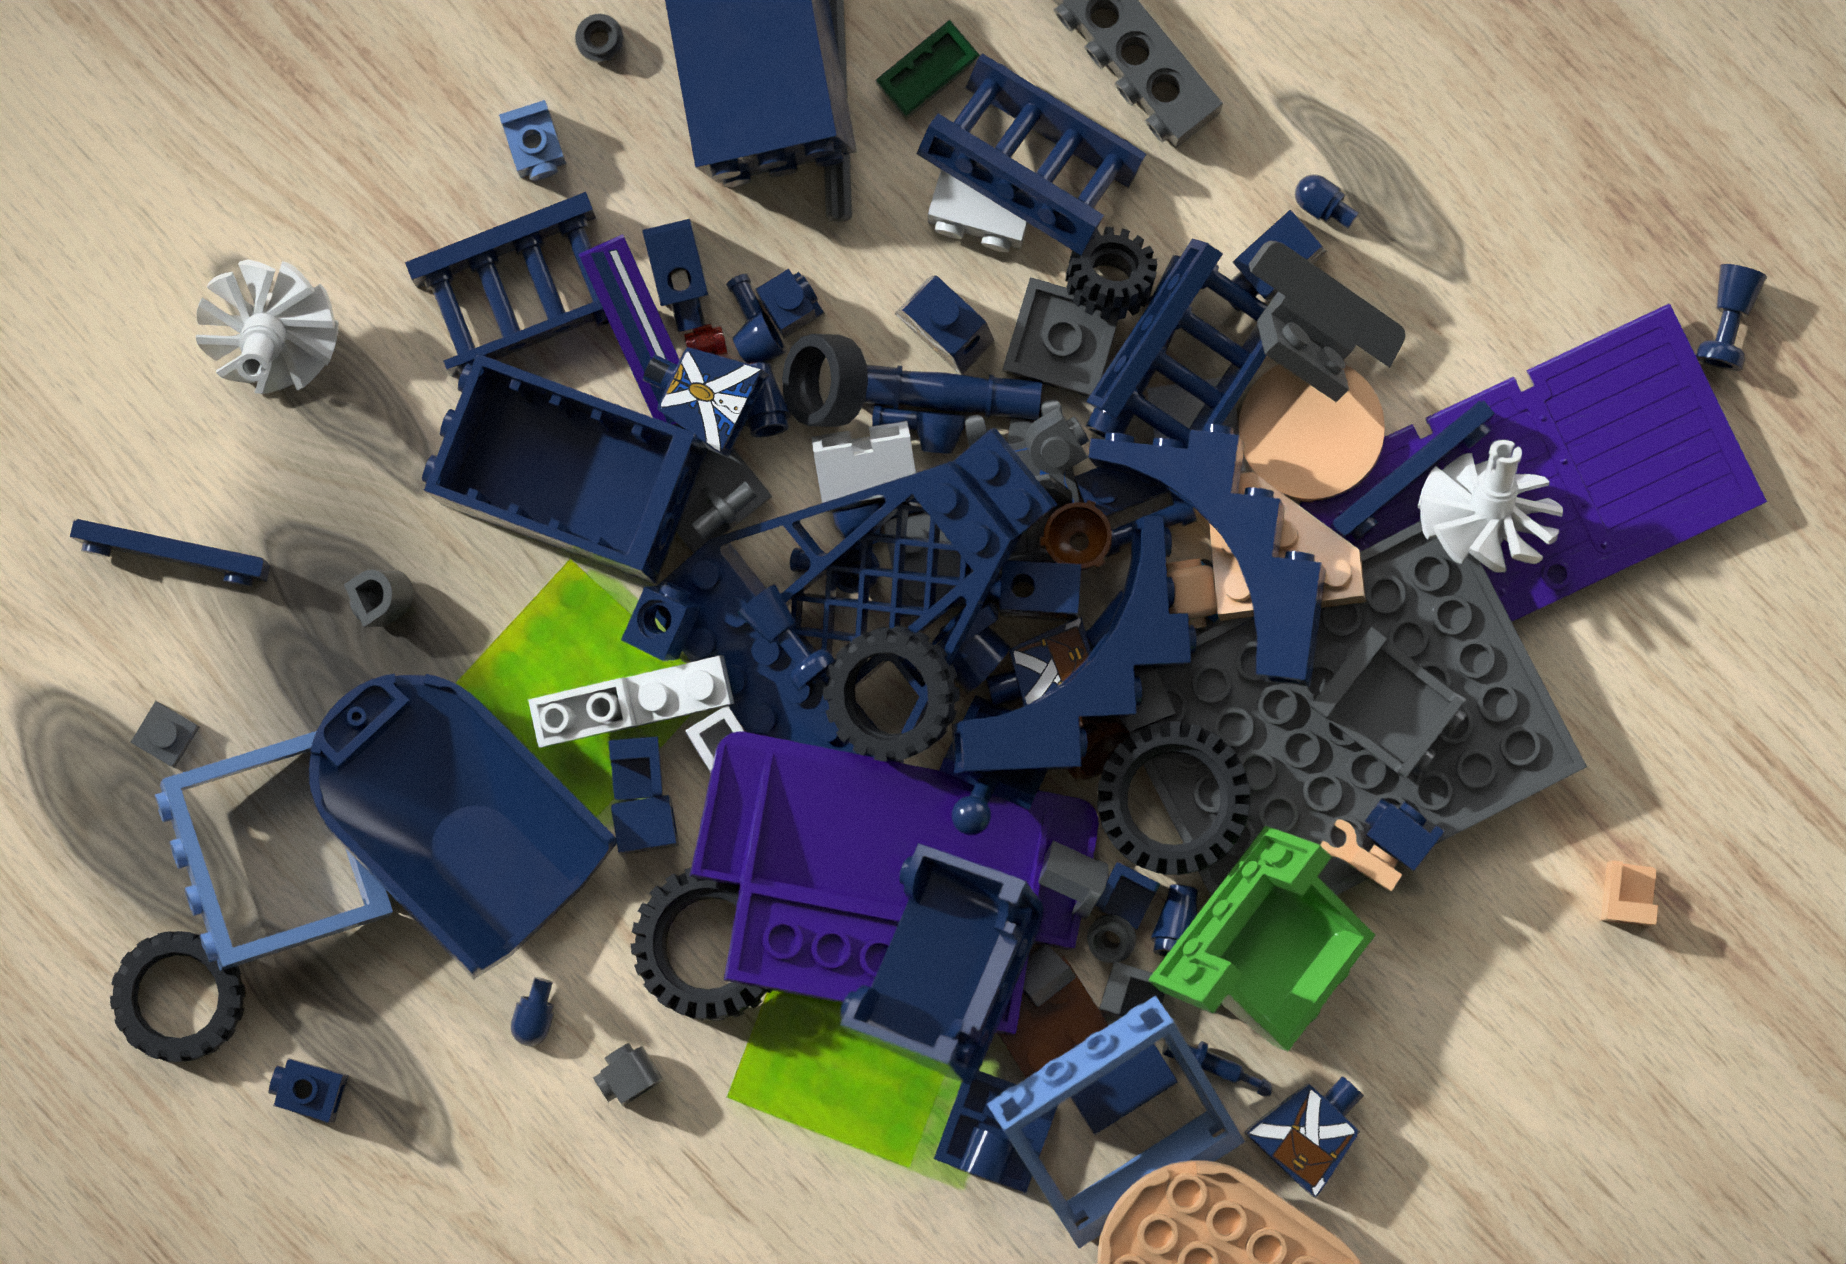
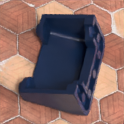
M918 844L914 855L907 857L900 871L899 881L900 884L904 885L905 896L909 899L872 986L862 985L856 992L851 991L846 996L841 1008L842 1022L840 1025L846 1031L946 1077L969 1084L977 1076L1035 941L1042 922L1043 904L1028 883L1022 879Z

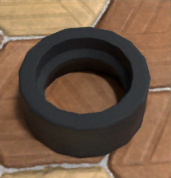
M810 334L801 337L791 347L784 363L782 376L783 396L789 412L798 422L814 427H839L847 425L859 414L866 400L868 372L863 353L851 338L834 334ZM826 357L830 366L831 386L824 404L820 395L819 376L821 366Z

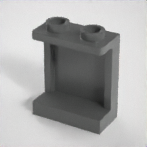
M1371 627L1310 708L1403 779L1411 771L1420 776L1437 754L1430 748L1437 736L1442 732L1450 737L1467 715L1460 709L1466 699L1459 693H1454L1387 642L1386 637Z

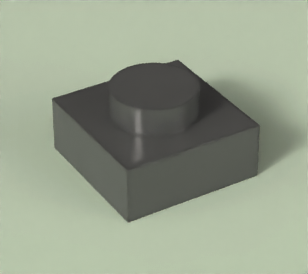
M155 701L130 743L175 768L200 726Z

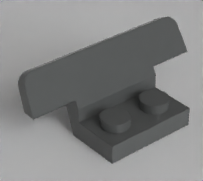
M1268 241L1263 244L1249 263V268L1252 274L1278 291L1257 320L1265 355L1335 402L1349 391L1344 371L1346 366L1344 359L1353 351L1356 345L1391 368L1405 341V331L1400 324L1285 244L1278 241Z

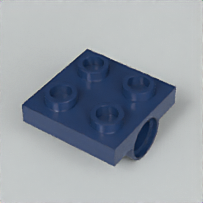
M982 1071L978 1072L971 1083L965 1084L961 1082L934 1159L1026 1193L1032 1179V1174L987 1105L999 1097L1006 1089L1017 1084ZM1058 1105L1021 1128L1038 1157L1041 1154Z

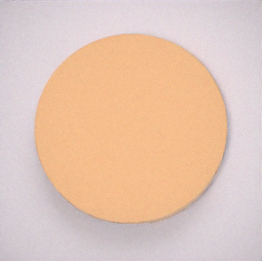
M1280 364L1268 370L1255 382L1243 402L1239 417V436L1245 444L1244 458L1252 472L1292 500L1313 502L1333 498L1347 491L1350 492L1367 478L1380 457L1385 432L1382 406L1368 381L1348 365L1345 366L1344 371L1349 391L1337 402Z

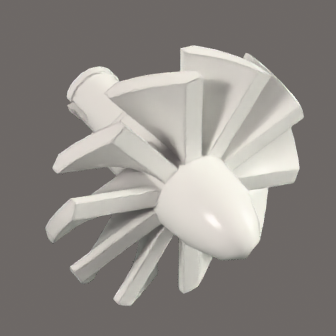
M244 260L239 262L238 265L254 302V305H251L244 300L233 272L214 277L207 285V288L235 306L241 315H229L203 297L197 308L196 317L198 325L230 326L240 333L234 336L196 335L195 337L201 350L216 361L240 347L242 353L239 357L216 370V373L221 378L244 383L258 381L254 392L258 394L275 392L293 384L299 390L311 382L325 365H328L336 345L339 323L338 320H334L329 296L321 284L313 288L296 267L282 261L273 292L268 293L276 269L257 261Z
M1499 440L1494 442L1490 448L1488 461L1475 465L1472 453L1463 454L1443 470L1436 466L1431 470L1426 479L1418 503L1423 533L1428 540L1438 537L1448 555L1457 563L1462 564L1470 553L1491 570L1505 572L1506 566L1500 546L1504 539L1509 543L1513 559L1536 564L1543 558L1541 554L1521 539L1516 530L1537 535L1547 544H1552L1557 540L1559 529L1539 525L1526 514L1543 512L1562 517L1563 508L1556 501L1549 498L1531 501L1517 497L1522 492L1548 486L1550 482L1545 477L1539 475L1515 474L1522 451L1519 446L1516 447L1511 458L1515 445L1512 441Z

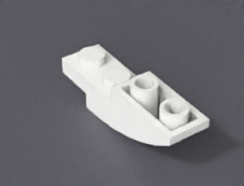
M724 656L707 658L528 700L539 747L602 735L734 704Z

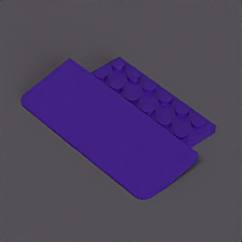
M738 731L725 736L715 751L690 877L740 886L723 981L843 1003L849 992H856L862 985L871 987L909 901L904 893V885L900 884L899 881L900 871L907 857L914 855L918 844L1026 881L1043 904L1042 922L1034 944H1047L1050 947L1070 951L1075 949L1081 921L1080 917L1072 914L1077 901L1038 882L1045 854L1053 841L1090 858L1094 857L1099 826L1097 812L1090 803L1083 799L1040 790L1030 810L993 794L988 803L991 811L989 826L982 833L969 836L962 834L955 828L951 815L957 801L971 795L975 787L972 784L939 770L889 760L878 761L874 760V757ZM1028 957L996 1033L1011 1036L1016 1034Z

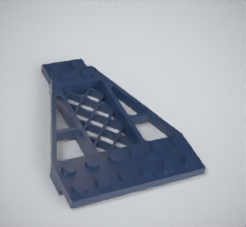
M993 428L953 461L712 538L657 586L662 587L663 582L675 584L691 593L689 601L701 606V610L682 651L691 662L724 656L734 704L728 706L746 732L858 754L852 750L854 748L853 744L849 741L844 743L838 737L836 732L839 729L835 722L830 723L827 718L828 700L823 699V687L828 685L829 680L828 677H825L826 672L807 687L798 691L790 680V674L796 667L793 660L777 641L769 643L737 614L744 605L765 590L766 587L730 542L784 526L809 557L811 563L809 570L783 591L781 596L787 606L792 603L791 614L796 621V625L792 629L811 653L816 652V650L805 636L822 638V649L827 650L832 655L833 639L851 642L856 637L867 633L868 609L890 612L889 628L900 626L901 613L918 615L920 617L907 628H909L910 632L916 633L919 631L922 633L965 597L967 605L944 648L947 654L944 658L950 666L1000 569L1010 558L1021 535L1057 506V503L999 431ZM881 495L886 499V503L829 553L822 551L800 523L802 519L873 496ZM915 497L919 503H912L910 501ZM908 510L928 513L930 516L929 539L907 537ZM897 513L896 535L874 533ZM940 530L945 534L949 541L940 540ZM873 541L895 543L893 569L871 567ZM862 543L860 565L839 563ZM906 545L928 547L926 573L904 571ZM939 549L958 551L961 554L960 577L937 575ZM838 571L860 574L858 599L836 597ZM826 574L825 595L804 593ZM871 575L893 578L891 603L869 601ZM903 579L926 582L924 607L902 605ZM936 583L956 586L935 604ZM803 601L824 604L823 629L801 627ZM835 605L857 608L856 633L834 631ZM661 606L655 617L667 631L671 625V614L666 607ZM878 654L873 656L859 669L855 681V689L886 662H892L920 696L901 733L908 732L914 729L924 718L928 707L927 685L921 673L908 659L896 654ZM858 704V706H859V708H860V710H861V712H862V715H863L875 728H877V726L873 723V721L869 718V716L865 713V711H864V710L861 708V706ZM890 759V760H889V761L904 763V760H900V761H897L896 759Z

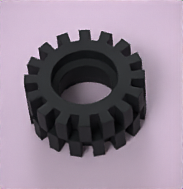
M1105 227L1103 235L1099 233L1098 229L1096 230L1090 244L1082 255L1072 250L1065 281L1068 282L1066 286L1068 295L1074 294L1073 302L1078 307L1085 302L1087 303L1086 313L1093 315L1097 309L1102 311L1100 319L1109 320L1111 312H1115L1117 320L1126 318L1127 311L1134 316L1139 313L1141 306H1146L1151 295L1158 264L1157 258L1152 259L1154 251L1150 245L1142 249L1144 239L1139 235L1132 241L1128 239L1129 230L1122 228L1119 236L1114 235V227ZM1112 266L1122 270L1129 279L1123 281L1108 280L1097 274L1093 268Z

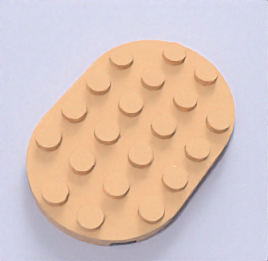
M1184 1161L1166 1165L1135 1182L1120 1197L1109 1213L1098 1247V1264H1362L1341 1239L1256 1179L1234 1167L1211 1161Z

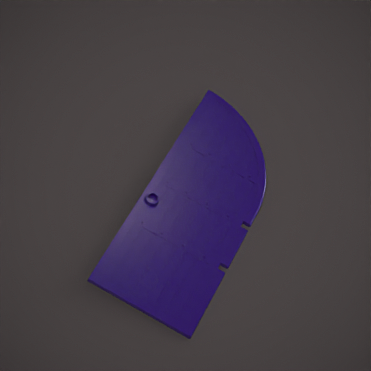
M1669 303L1526 370L1533 384L1531 388L1521 392L1517 380L1513 376L1426 417V423L1433 434L1420 439L1414 425L1411 424L1385 436L1380 457L1371 473L1361 484L1350 492L1347 491L1333 498L1313 502L1301 501L1299 506L1331 529L1333 520L1478 401L1482 402L1484 400L1495 413L1492 419L1486 423L1491 431L1470 449L1462 443L1432 469L1437 466L1440 470H1443L1455 459L1468 453H1472L1475 465L1488 461L1490 448L1494 442L1499 440L1512 441L1515 445L1511 458L1516 447L1519 446L1522 451L1515 474L1539 475L1545 477L1550 482L1548 486L1522 492L1517 497L1531 501L1549 498L1556 501L1563 508L1562 517L1543 512L1526 514L1539 525L1559 529L1557 540L1552 544H1547L1537 535L1516 530L1523 541L1543 556L1540 562L1531 564L1513 559L1509 543L1504 539L1500 546L1506 566L1505 572H1495L1481 563L1511 622L1763 505L1767 500ZM1432 469L1374 515L1379 523L1358 541L1351 535L1345 540L1361 552L1420 522L1421 515L1418 503L1423 486Z

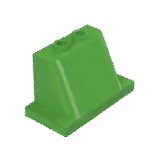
M1265 826L1148 980L1159 991L1213 1014L1222 1004L1270 1044L1288 1052L1309 1023L1318 1017L1321 1007L1336 987L1347 978L1351 967L1375 937V934L1317 877L1332 857L1321 845Z

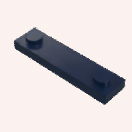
M1484 400L1482 402L1478 401L1333 520L1331 529L1344 539L1350 535L1356 541L1361 539L1379 523L1374 515L1462 443L1470 449L1491 431L1486 423L1495 414Z
M81 519L73 520L70 533L72 539L83 543L82 552L110 557L111 550L113 549L225 573L224 582L245 587H252L254 579L267 582L270 570L268 562L261 557Z

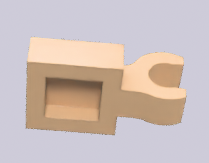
M1337 819L1334 825L1344 831L1346 843L1342 847L1335 848L1323 841L1321 846L1332 857L1342 859L1391 892L1402 876L1401 873L1394 869L1399 861L1375 845L1370 852L1359 847L1356 842L1354 828L1348 822Z

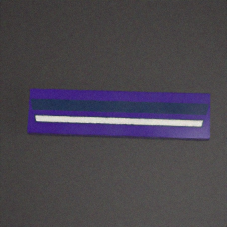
M622 234L580 253L579 257L652 417L673 425L676 422L657 409L665 391L643 381V376L654 355H658L677 365L680 359L626 239Z

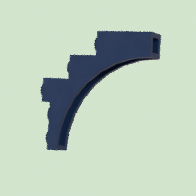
M1206 424L1204 425V431L1190 430L1188 449L1182 448V442L1167 438H1154L1153 445L1134 443L1133 436L1121 433H1106L1105 440L1091 438L1088 458L1096 467L1133 474L1169 490L1195 508L1218 531L1238 561L1251 595L1257 630L1256 675L1261 681L1310 687L1326 570L1321 562H1314L1315 555L1310 553L1286 551L1285 558L1278 557L1285 506L1280 498H1274V491L1268 489L1247 487L1244 494H1238L1245 444L1239 435L1233 434L1234 429L1224 425Z
M1144 516L1132 522L1131 561L1122 598L1107 631L1087 659L1056 688L1025 707L995 717L966 720L952 724L954 774L1055 770L1081 766V757H1085L1087 753V735L1084 728H1079V719L1122 718L1136 714V706H1139L1142 701L1141 680L1139 676H1134V668L1173 667L1191 663L1190 654L1195 653L1197 645L1195 627L1189 625L1188 613L1169 614V606L1173 605L1175 598L1174 582L1172 577H1167L1166 557L1171 555L1172 537L1170 529L1164 528L1163 516Z

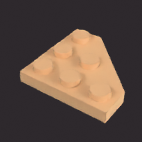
M1241 473L1238 494H1244L1247 487L1268 489L1274 491V498H1280L1285 506L1278 557L1285 558L1286 551L1306 552L1315 555L1314 562H1321L1324 566L1326 574L1321 608L1366 602L1362 558L1359 549L1256 473ZM1209 523L1219 619L1223 621L1254 617L1251 595L1238 561L1223 537Z

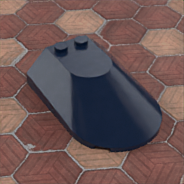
M395 673L371 679L352 689L338 700L322 720L313 739L310 750L309 783L312 797L321 819L335 838L473 979H476L512 956L586 885L617 844L616 837L477 698L461 686L447 679L430 674H425V676H395Z

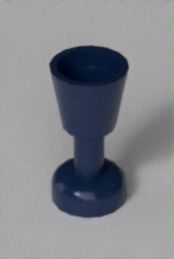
M1735 264L1720 265L1716 308L1722 312L1715 341L1708 340L1699 345L1696 353L1698 361L1720 369L1731 371L1743 370L1745 354L1740 348L1734 346L1741 317H1748L1767 279L1764 273Z
M775 584L760 592L737 613L769 643L777 641L793 660L796 667L790 674V680L798 691L814 682L827 671L830 664L835 662L834 657L827 650L820 649L811 653L792 628L796 625V621Z

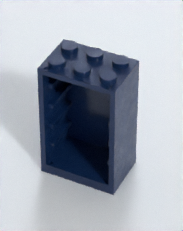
M665 0L695 168L717 183L722 182L723 187H737L750 183L752 175L769 172L771 177L787 176L798 171L797 165L815 162L816 166L819 167L836 165L844 161V155L857 152L829 0Z
M477 354L473 365L468 363L459 378L458 391L462 393L455 410L449 409L443 419L440 436L444 437L439 452L437 456L432 454L425 465L422 475V482L426 483L424 491L442 506L657 584L706 457L708 448L694 432Z

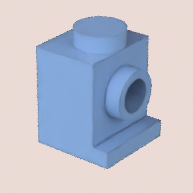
M545 100L499 114L520 178L529 176L532 181L541 180L558 172L557 166L566 164ZM538 134L542 137L540 145L536 148L531 149L524 145V140L527 136Z

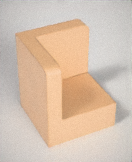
M1612 860L1607 862L1601 921L1641 926L1656 925L1658 905H1653L1656 880L1655 868L1623 864L1622 861Z

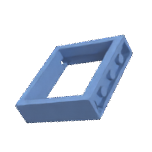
M317 731L164 778L160 783L162 792L155 794L162 821L167 822L171 820L177 839L170 841L176 866L178 869L187 868L192 886L185 887L193 916L202 914L207 932L200 934L203 950L206 952L209 963L217 960L220 971L387 918L393 913L386 889L346 849L364 906L234 948L232 947L182 791L309 752Z
M1156 996L1144 1004L1134 1007L1128 1014L1102 1031L1092 1034L1086 1041L1058 1059L1048 1062L1041 1070L1016 1086L1006 1089L999 1097L987 1104L1079 1249L1101 1235L1108 1215L1116 1202L1135 1182L1145 1175L1166 1165L1178 1162H1215L1245 1142L1176 1024ZM1163 1038L1206 1109V1112L1066 1201L1021 1128ZM1221 1129L1225 1130L1223 1133L1213 1138V1134L1220 1131ZM1088 1216V1220L1076 1227L1075 1223Z

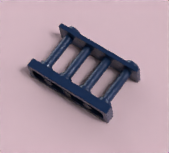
M982 53L965 87L974 95L954 122L937 113L929 124L916 154L1082 255L1090 244L1104 216L1094 209L1113 180L1129 188L1146 153L1012 72L1003 64L994 61ZM990 104L1015 118L995 148L970 133ZM1031 130L1036 131L1056 144L1036 173L1011 158ZM1072 155L1097 169L1078 198L1053 184Z
M586 192L405 262L415 286L419 288L425 285L427 290H433L457 352L456 356L443 360L446 370L451 377L457 374L461 376L464 367L468 363L473 365L477 354L496 360L593 321L596 322L597 326L609 324L608 318L579 257L580 253L592 248L586 229L589 228L588 221L596 219ZM557 233H561L562 237H568L593 301L569 312H565L540 248L544 245L542 239ZM516 250L517 255H523L548 319L523 330L519 327L495 266L499 263L498 256ZM471 268L472 272L478 273L502 334V338L477 348L474 345L451 286V282L454 280L452 274Z
M1192 238L1086 402L1114 418H1117L1120 412L1128 410L1169 439L1182 442V448L1188 449L1190 430L1204 431V425L1206 424L1222 425L1267 356L1264 352L1257 324L1241 347L1192 313V306L1190 304L1200 289L1208 287L1256 322L1268 305L1218 271L1219 265L1217 263L1223 255L1222 252L1209 243ZM1181 328L1231 363L1216 387L1165 353L1166 348L1164 344L1173 330ZM1156 370L1204 403V406L1189 428L1138 394L1139 388L1137 386L1147 371Z

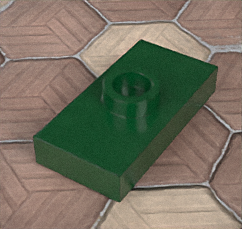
M949 19L879 76L875 82L907 120L972 67L980 55Z

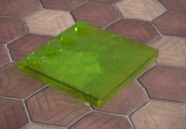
M569 559L455 684L461 686L477 698L598 818L615 799L609 740L658 737L660 750L692 714L545 747L538 746L529 699L685 664L680 658L678 660L662 661L622 641L621 638L632 614L573 560Z
M775 990L771 994L766 993L726 1098L911 1168L946 1076L846 1031L840 1025L842 1022L841 1008L843 1003Z

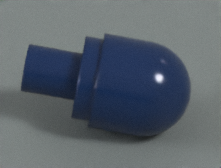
M1312 174L1305 176L1298 182L1295 188V199L1299 207L1317 220L1321 219L1327 223L1330 218H1333L1349 229L1359 215L1356 210L1342 202L1345 194L1340 191L1341 188L1321 175Z
M534 977L529 997L521 996L520 1002L516 1003L511 1021V1033L514 1039L524 1046H536L542 1043L548 1036L554 1012H552L554 1005L548 1002L553 985L552 981Z

